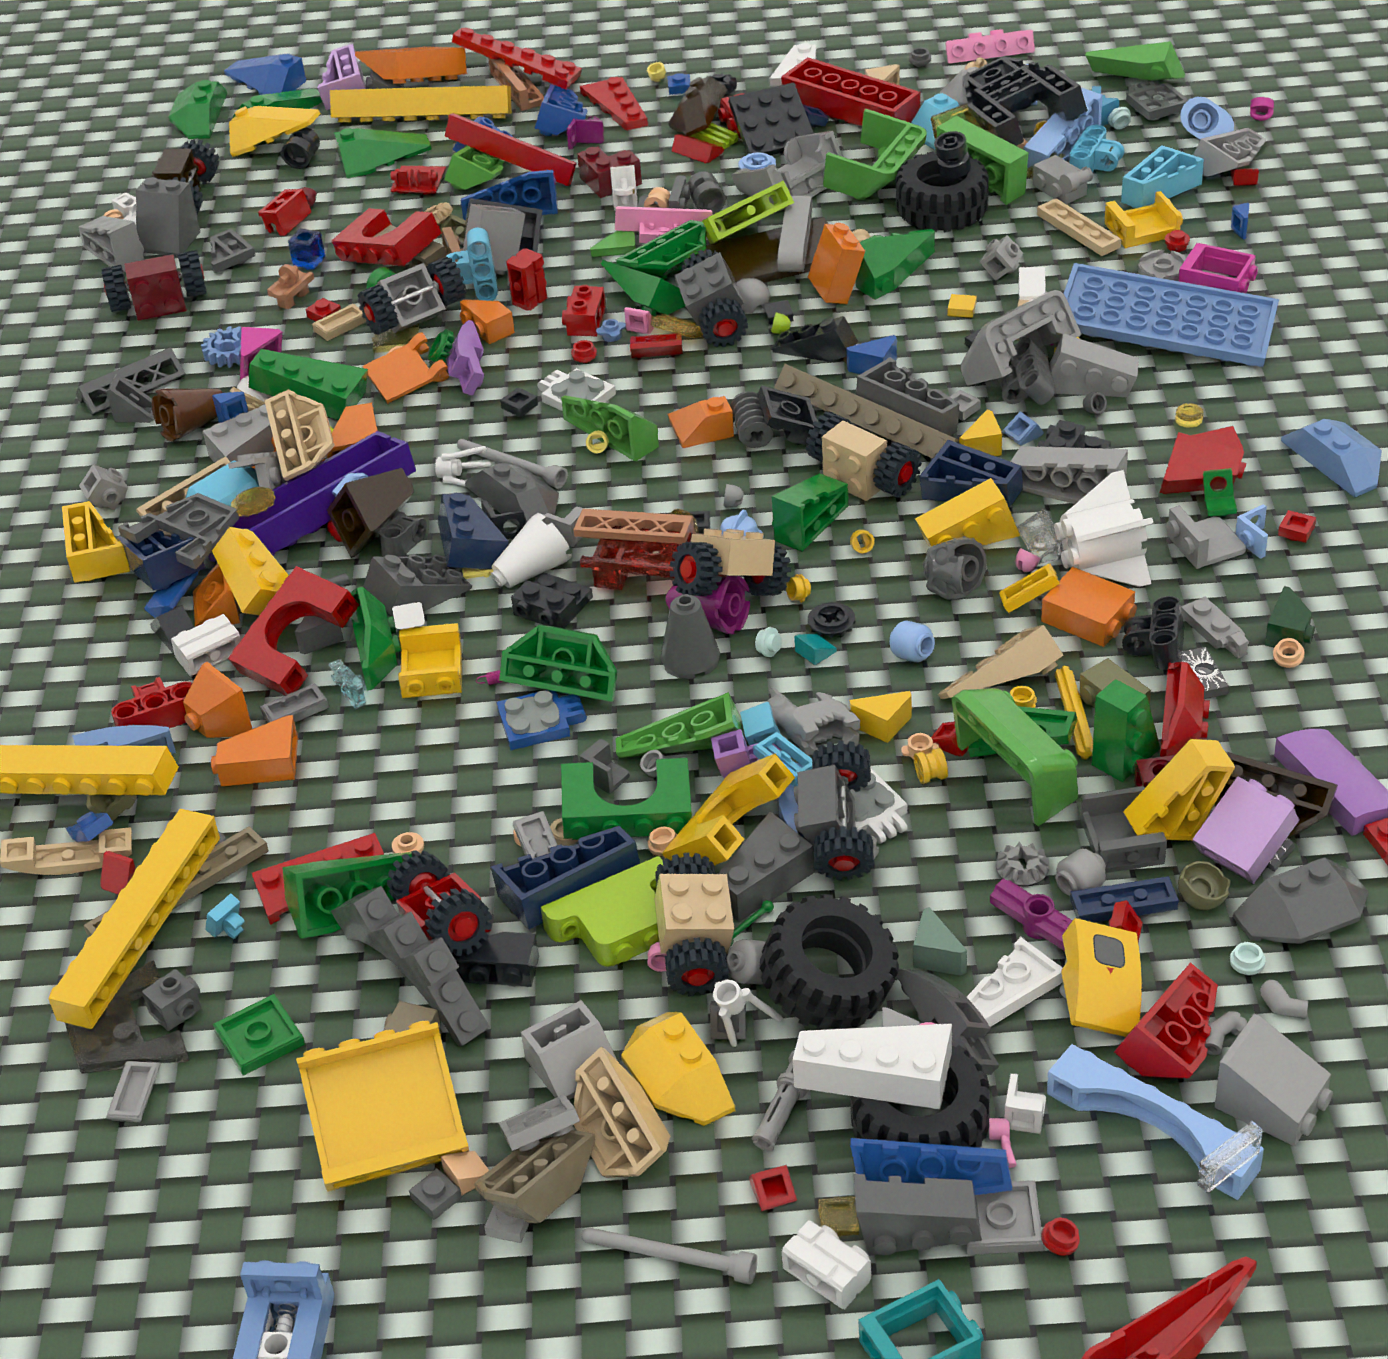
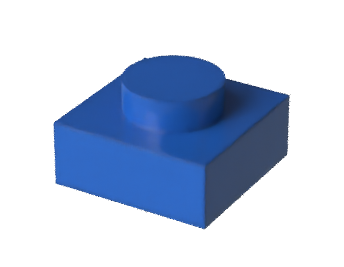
M676 73L672 76H667L669 95L685 94L690 86V74Z

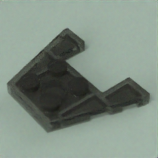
M154 960L128 975L93 1029L65 1023L81 1074L124 1069L126 1061L155 1063L175 1059L176 1063L190 1061L179 1030L147 1042L143 1041L130 1002L142 998V991L160 979Z

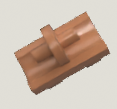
M284 264L279 268L280 278L267 289L268 296L277 299L279 307L290 309L295 305L294 296L302 297L309 293L308 284L314 280L313 272L303 273L295 265L292 267L289 264Z

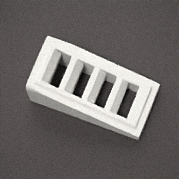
M420 602L394 606L392 608L396 629L414 628L425 624L422 603Z

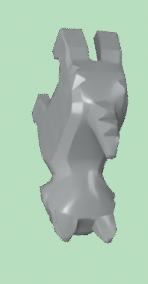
M776 688L769 689L771 698L767 702L771 705L775 724L779 730H784L806 755H813V752L818 750L815 743L827 741L832 736L844 740V744H848L849 741L855 742V745L858 744L859 734L856 730L860 729V719L849 711L846 704L833 699L831 695L817 692L818 702L797 707Z

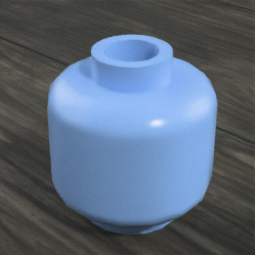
M902 621L896 625L890 634V649L900 659L921 662L930 656L934 650L935 639L933 633L924 624Z

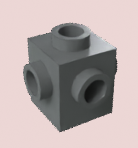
M177 969L158 979L142 991L149 1014L167 1031H170L202 1009L198 994H200L199 986L192 977L188 976L185 978Z

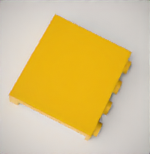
M429 1021L416 1022L409 1026V1030L395 1033V1030H385L376 1033L374 1039L362 1042L359 1039H349L339 1043V1048L327 1051L324 1048H314L304 1052V1057L296 1058L327 1192L441 1162V1156L446 1154L469 1151L441 1041L438 1022L432 1024Z

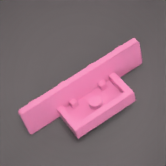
M1003 29L990 31V35L982 36V33L978 32L968 34L969 38L945 42L947 62L949 64L973 61L979 57L988 59L1035 51L1033 30L1003 33Z
M617 206L615 208V230L639 231V243L646 244L689 220L702 222V220L712 216L713 213L712 210Z

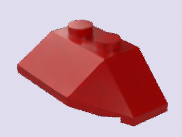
M1188 662L1168 663L1160 757L1175 756L1190 739L1207 740L1208 722L1202 721V719H1208L1210 700H1204L1205 687Z

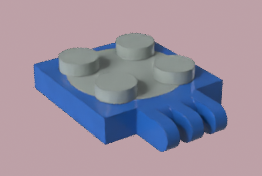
M552 690L539 691L496 702L510 750L569 737V726L583 723L587 719L578 695L572 694L558 698L557 692Z

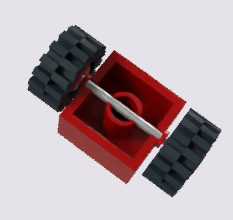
M417 850L411 851V858L405 853L401 856L404 860L401 864L396 860L393 865L397 869L396 871L389 870L388 875L392 880H387V886L390 888L388 891L396 901L400 914L411 911L427 939L433 940L442 937L450 952H453L456 956H462V950L466 954L472 953L471 946L473 945L479 949L482 946L479 940L481 938L487 940L489 937L487 933L492 931V923L488 921L492 919V915L488 911L489 908L482 902L481 897L455 872L450 874L447 867L433 854L430 855L427 851L422 850L421 854Z

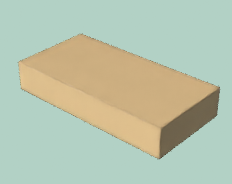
M351 304L314 322L312 325L314 332L326 341H329L366 323V319H363V313L359 307Z

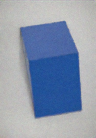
M891 335L847 347V370L851 373L862 374L890 357L896 361L897 337Z

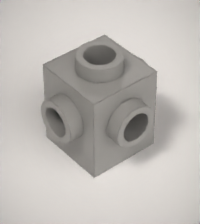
M1006 235L999 241L997 238L992 240L985 247L987 252L980 261V264L995 280H998L1006 273L1009 275L1020 265L1018 261L1023 252Z
M94 464L79 485L86 499L99 508L105 506L113 510L125 498L129 489L122 479L123 475L113 468L107 470Z

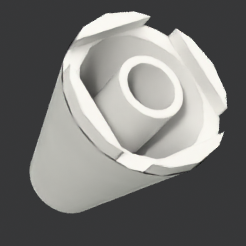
M536 513L532 516L493 563L491 576L500 587L505 585L511 588L567 562L572 557V554H566V551L570 548L559 530L552 522L546 525L542 521L545 518L544 515Z

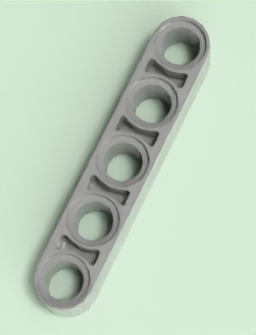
M791 196L794 203L785 207L778 250V272H804L812 219V196Z

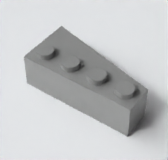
M1020 446L1010 462L1022 467V491L1076 504L1112 472L1124 470L1126 478L1128 449Z

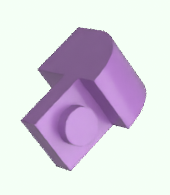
M741 729L711 737L715 761L724 779L730 772L760 760L753 755V746L756 744L747 746ZM774 743L772 744V745L775 746L778 750L782 751V750H781L778 746H776Z

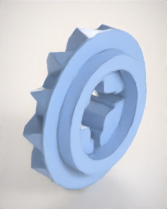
M751 153L740 159L739 170L744 168L750 170L761 169L773 164L776 166V160L771 155L765 153Z

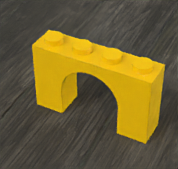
M775 753L730 772L661 854L670 861H672V856L678 854L679 858L684 857L683 853H689L690 857L697 853L700 854L701 859L706 856L709 858V862L712 861L714 865L727 861L745 840L732 824L753 808L779 798L794 780V775Z

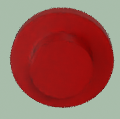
M1173 230L1165 236L1164 242L1168 250L1182 252L1189 245L1190 237L1182 230Z
M580 340L573 345L571 356L580 363H588L597 356V349L591 341Z
M1056 1218L1048 1222L1041 1233V1238L1046 1248L1058 1255L1065 1256L1074 1253L1080 1242L1077 1226L1066 1218Z

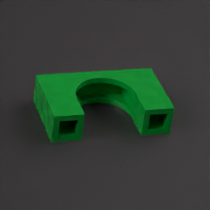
M688 758L656 759L657 787L655 792L645 801L627 806L608 803L597 795L594 789L593 762L561 764L564 839L579 840V838L620 826L630 837L650 836V833L659 827H670L678 834L692 818Z

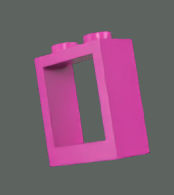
M1196 243L1179 268L1178 281L1247 293L1249 283L1256 279L1258 266H1255L1256 255ZM1204 269V270H1208V271H1213V272H1217V273H1222V274H1226V275H1231V276H1235V277H1237V278L1235 279V278H1231V277H1226V276H1222V275H1217V274H1213V273H1208V272H1204V271H1202V270Z

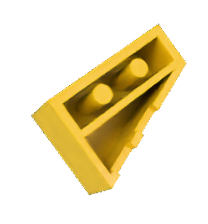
M992 478L915 518L929 547L963 536L974 538L982 546L1020 536L1007 502Z
M90 501L62 506L66 557L74 583L131 572L124 546L120 541H117L113 531L105 525L103 518Z

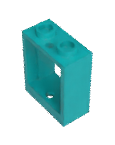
M940 1279L858 1319L859 1342L871 1359H903L888 1336L934 1313L938 1314L958 1344L929 1359H981V1342H983L984 1338L978 1324L974 1320L969 1321L963 1313L961 1302L956 1293L952 1290L948 1292Z

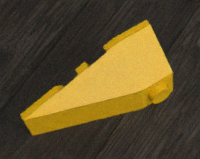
M255 106L247 109V107H242L234 113L236 116L229 122L230 154L234 157L255 150L256 145L264 140L268 144L283 133L289 135L311 125L321 113L317 109Z

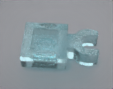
M340 659L329 663V667L334 672L331 678L336 684L340 685L342 694L355 709L365 705L364 691L367 690V687L361 675H355L348 666L345 667Z

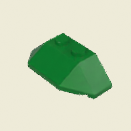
M201 80L195 82L177 95L168 116L169 121L178 130L183 132L184 136L188 139H210L227 96V90L218 81Z
M689 220L615 260L618 265L665 279L667 274L682 270L681 267L685 265V259L691 260V254L694 253L697 256L699 255L698 251L706 250L707 231L703 222Z
M359 587L351 592L359 604L351 619L366 690L369 691L373 690L398 665L395 653L401 652L398 635H391L397 633L393 616L387 617L385 605L364 587Z
M540 624L502 651L499 681L613 702L618 671L596 634Z

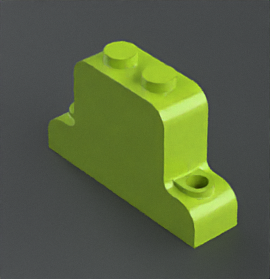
M784 180L702 220L707 231L706 237L709 243H717L793 204L794 201ZM769 197L773 199V204L770 203Z
M660 856L654 857L541 906L544 930L550 939L555 942H566L573 938L582 939L596 961L606 967L626 962L632 957L648 951L651 945L659 942L655 907L657 889L655 871H657L659 864L663 865V860Z

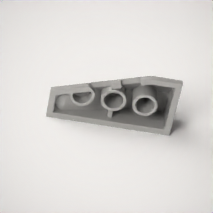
M1244 128L1202 138L1193 156L1204 159L1202 176L1208 177L1249 165L1267 139L1250 128Z

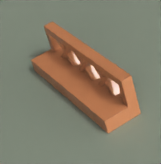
M488 58L490 74L500 86H511V99L521 111L541 106L544 96L519 66L510 67L505 65L501 58L496 60Z
M583 508L573 529L574 537L681 545L684 542H691L692 534H695L693 516Z

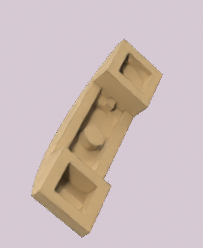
M130 827L104 830L99 834V840H90L89 842H68L36 846L34 837L1 840L0 865L13 871L41 875L73 874L102 868L103 855L106 851L126 857L132 855V829Z

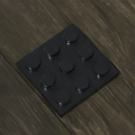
M795 83L729 97L728 104L747 154L759 152L775 155L783 153L788 141L797 136L814 134Z

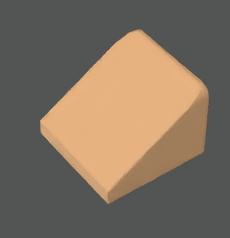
M475 1151L441 1156L445 1174L460 1188L462 1195L475 1189V1182L489 1171Z

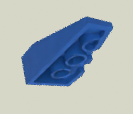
M291 54L239 60L224 70L225 75L238 83H246L247 88L250 90H258L259 95L295 91L306 82L302 58L292 56Z
M551 84L541 103L535 129H538L539 133L546 136L558 135L567 130L573 119L585 120L588 111L582 108L583 104L577 101L578 97L573 90L563 89Z
M553 170L527 172L463 197L460 200L463 220L465 221L470 198L541 209L542 215L558 214V197Z

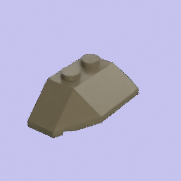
M571 1130L561 1136L539 1139L540 1143L532 1149L526 1151H519L517 1149L475 1182V1189L484 1199L506 1215L524 1219L528 1223H541L579 1190L595 1143V1134Z

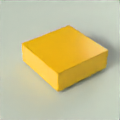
M951 294L947 316L973 318L977 296Z

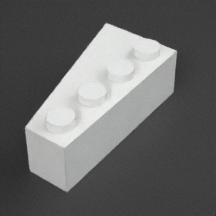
M952 1024L800 1031L793 1056L794 1088L940 1109L952 1053Z

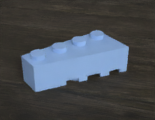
M1081 88L1088 111L1082 113L1079 118L1068 121L1056 113L1051 116L1023 148V150L1029 152L1028 170L1033 171L1034 164L1054 155L1065 161L1070 159V151L1085 128L1090 125H1101L1102 94Z

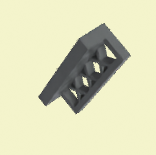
M170 347L78 386L76 396L80 403L85 402L93 416L111 408L108 396L105 403L96 407L91 399L101 394L107 395V390L116 374L143 393H146L184 377L185 372ZM169 365H173L176 373L171 375L158 372ZM148 374L153 375L152 382L148 385L135 382L137 379Z

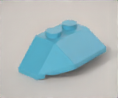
M227 464L191 485L187 490L186 498L200 493L235 509H239L269 491L260 492L255 468L229 469Z

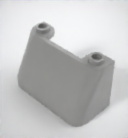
M833 131L797 136L788 141L784 147V156L787 164L777 170H775V164L755 170L744 168L731 174L737 189L748 196L759 193L784 180L791 196L813 197L826 189L823 187L826 154L828 152L842 156ZM769 197L770 203L773 204V199Z
M1058 290L1046 292L982 326L961 363V372L967 386L1001 378L1013 372L1011 367L1008 366L1011 357L1017 355L1013 341L1018 338L1020 341L1029 338L1038 348H1041L1045 345L1059 342L1063 334L1075 338L1081 336L1065 295Z

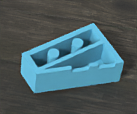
M1161 145L1123 176L1121 203L1130 205L1132 208L1148 206L1155 203V192L1161 191L1169 199L1201 185L1204 159Z

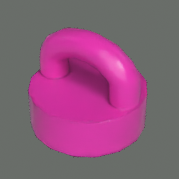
M1256 97L1251 100L1250 116L1253 119L1264 121L1272 117L1274 110L1273 99ZM1256 113H1266V114H1265V115H1258V114H1256Z

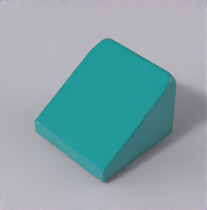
M798 634L794 636L795 652L814 665L837 652L835 646L818 634Z

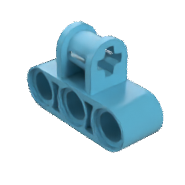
M1090 125L1085 128L1070 151L1069 163L1079 169L1087 166L1092 172L1094 169L1112 171L1117 167L1118 161L1124 156V147L1117 141L1106 139L1107 129L1104 126Z
M476 227L467 233V250L450 253L447 257L457 264L456 268L460 269V275L464 278V284L474 283L475 294L479 300L493 301L498 295L490 239L485 229Z

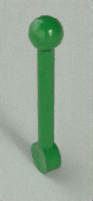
M763 901L758 911L734 929L730 946L733 945L734 938L764 913L773 911L774 905L771 901Z

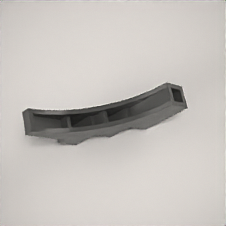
M382 886L357 894L331 911L348 940H359L370 945L389 959L412 982L432 1009L438 1010L440 1020L457 1046H463L490 1028L456 971L459 965L443 938L428 940L411 911L398 915Z

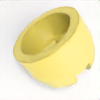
M656 62L647 68L648 75L654 82H660L666 76L663 63Z
M593 431L586 439V446L593 453L603 452L609 444L607 435L602 431ZM603 438L604 440L594 444L592 442L593 439Z

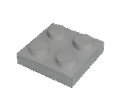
M564 1094L499 1122V1126L512 1151L518 1148L519 1151H526L536 1147L540 1143L539 1139L550 1134L557 1137L570 1132L574 1128L573 1124L580 1122L574 1106Z

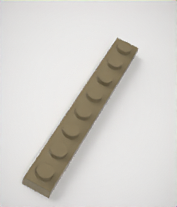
M784 364L774 387L777 390L808 397L813 406L840 415L858 426L894 442L906 445L930 458L935 457L947 440L959 443V439L787 364Z

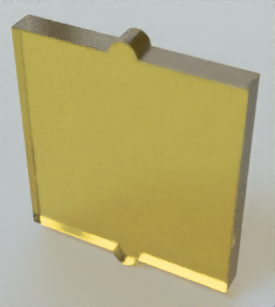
M419 323L397 333L390 329L381 334H375L372 337V342H374L373 353L389 352L396 346L408 344L419 333Z

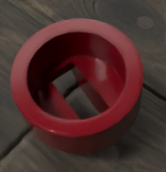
M308 187L300 188L303 189L309 206H313L317 197L316 191Z

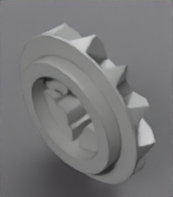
M1018 842L1016 847L1006 845L1004 852H998L996 869L1005 880H1010L1017 885H1031L1046 877L1049 871V858L1045 856L1044 849H1035L1033 843L1028 846H1022ZM1019 859H1025L1027 863L1026 869H1023V865L1018 861Z

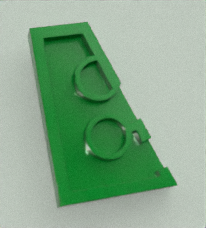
M1018 706L1058 745L1070 743L1077 723L1076 712ZM982 738L969 745L968 748L970 757L997 754Z

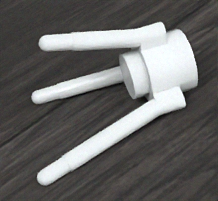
M481 446L455 453H442L441 457L436 459L435 470L437 477L443 478L444 484H456L466 487L464 480L456 478V476L461 475L462 469L491 467V463H461V460L456 458L484 452L487 448Z
M724 980L715 984L713 997L720 1008L719 1015L723 1019L732 1047L737 1046V1040L730 1017L740 1013L747 1001L776 1021H782L783 1017L754 996L749 988L741 989L733 980Z

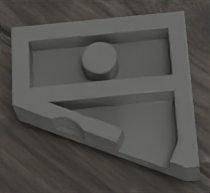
M233 229L210 237L212 247L211 264L214 273L233 265L244 263L247 259L256 256L254 247Z

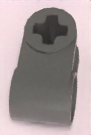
M404 512L395 513L393 518L379 529L382 556L385 557V555L389 554L405 557L424 538L427 530L426 520L423 518L414 519L407 517Z

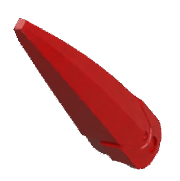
M1245 1256L1230 1262L1126 1326L1111 1333L1109 1338L1089 1348L1082 1359H1195L1234 1307L1256 1270L1257 1261Z

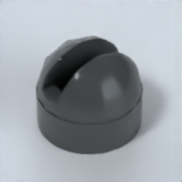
M1092 392L1086 395L1082 402L1085 411L1091 414H1101L1107 406L1106 397L1101 392Z

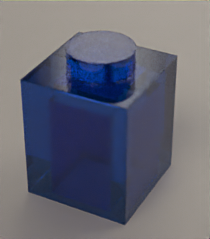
M300 228L288 240L293 266L314 270L326 257L321 232Z

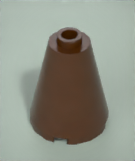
M218 388L156 390L155 392L158 394L152 397V412L156 425L161 423L164 429L160 433L167 441H175L216 419L217 413L212 395L224 392Z

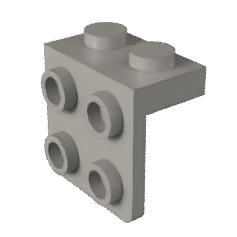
M1180 505L1169 509V519L1166 523L1167 536L1196 569L1242 555L1246 552V545L1220 517L1214 516L1194 522Z

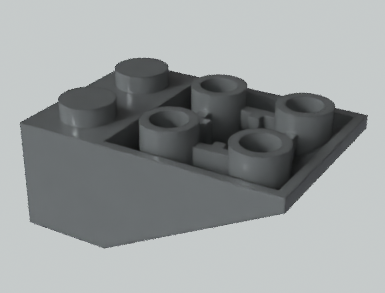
M388 554L385 557H372L363 587L383 603L386 612L393 616L392 608L394 606L420 602L424 612L470 590L472 585L463 577L461 572L457 571L454 567H447L444 556L421 557L409 555V557H397Z

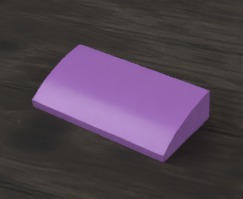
M1305 729L1276 738L1274 757L1287 770L1338 784L1329 813L1351 836L1363 832L1366 824L1388 818V790L1328 730Z

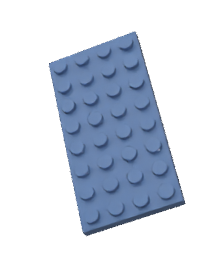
M1074 263L1064 291L1081 334L1264 367L1279 299L1078 263Z

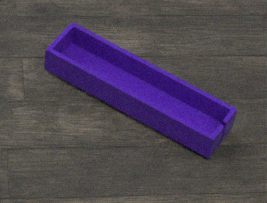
M376 431L319 463L315 468L294 477L237 509L239 519L232 527L253 531L274 556L275 552L284 547L294 545L301 537L318 531L320 526L331 521L327 509L335 499L332 491L347 474L364 473L370 477L403 468L408 477L416 472L408 442L395 437L391 438L387 434ZM211 552L208 555L209 560L217 563L213 553Z

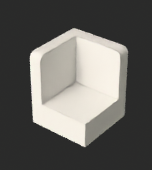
M1011 1073L1005 1103V1119L1009 1121L1010 1130L1041 1134L1046 1096L1018 1091V1074Z

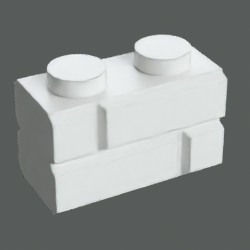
M224 614L214 619H208L203 624L188 631H182L177 636L171 638L174 655L190 677L197 674L201 665L205 662L214 666L227 660L233 649L241 641L239 632Z
M808 1220L798 1231L797 1235H794L783 1246V1269L841 1309L845 1310L855 1299L856 1294H859L870 1282L871 1261L866 1252L856 1245L849 1247L840 1241L836 1232L828 1226L820 1227Z

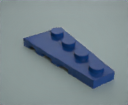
M851 1138L850 1146L856 1174H865L866 1181L888 1182L889 1176H901L902 1183L924 1184V1178L972 1180L975 1195L1013 1190L1007 1153L1003 1149Z

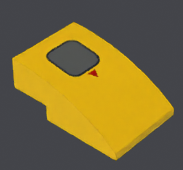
M1074 918L1062 935L1067 963L1061 970L1071 1025L1127 1037L1140 1021L1142 978L1137 934Z

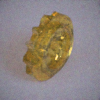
M254 487L239 493L231 502V507L237 509L238 516L245 515L249 517L252 514L258 515L261 511H267L268 507L275 504L274 500L276 497L274 491L270 488Z

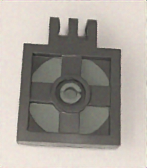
M1151 80L1146 81L1145 84L1143 82L1138 83L1137 86L1135 84L1130 85L1129 93H1126V102L1148 120H1158L1160 117L1167 115H1177L1181 112L1183 105L1189 100L1169 83L1156 85Z

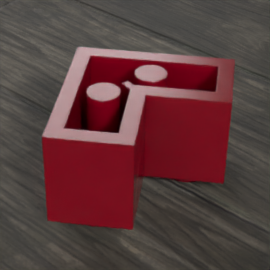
M597 146L577 153L580 178L600 198L613 194L610 167L634 165L636 186L642 184L640 159L630 150H621L617 154L608 156Z

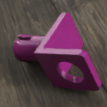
M590 116L587 120L573 119L567 127L568 150H572L576 143H603V121L599 120L596 116L593 119Z

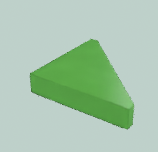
M615 231L590 248L591 257L623 255L636 249L635 232Z

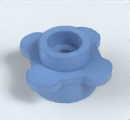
M607 319L602 322L600 328L596 329L598 335H602L603 340L614 342L622 337V330L626 328V324L615 319Z

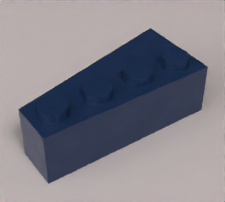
M620 826L579 838V844L574 846H562L560 844L550 847L551 853L533 859L530 854L517 858L518 863L503 868L502 863L490 866L497 895L529 930L543 923L541 906L640 864L636 842Z

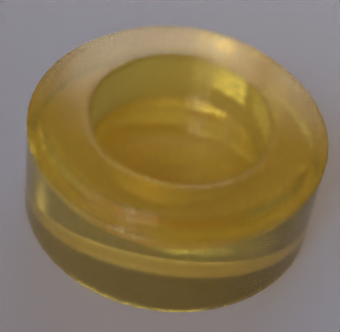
M1182 404L1176 409L1175 421L1183 427H1197L1203 422V409L1196 404Z

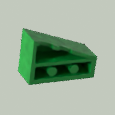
M819 473L773 495L772 527L774 540L803 552L849 506L848 484Z
M1115 679L1096 695L1092 766L1123 782L1132 773L1135 774L1136 760L1149 759L1160 749V744L1147 695Z

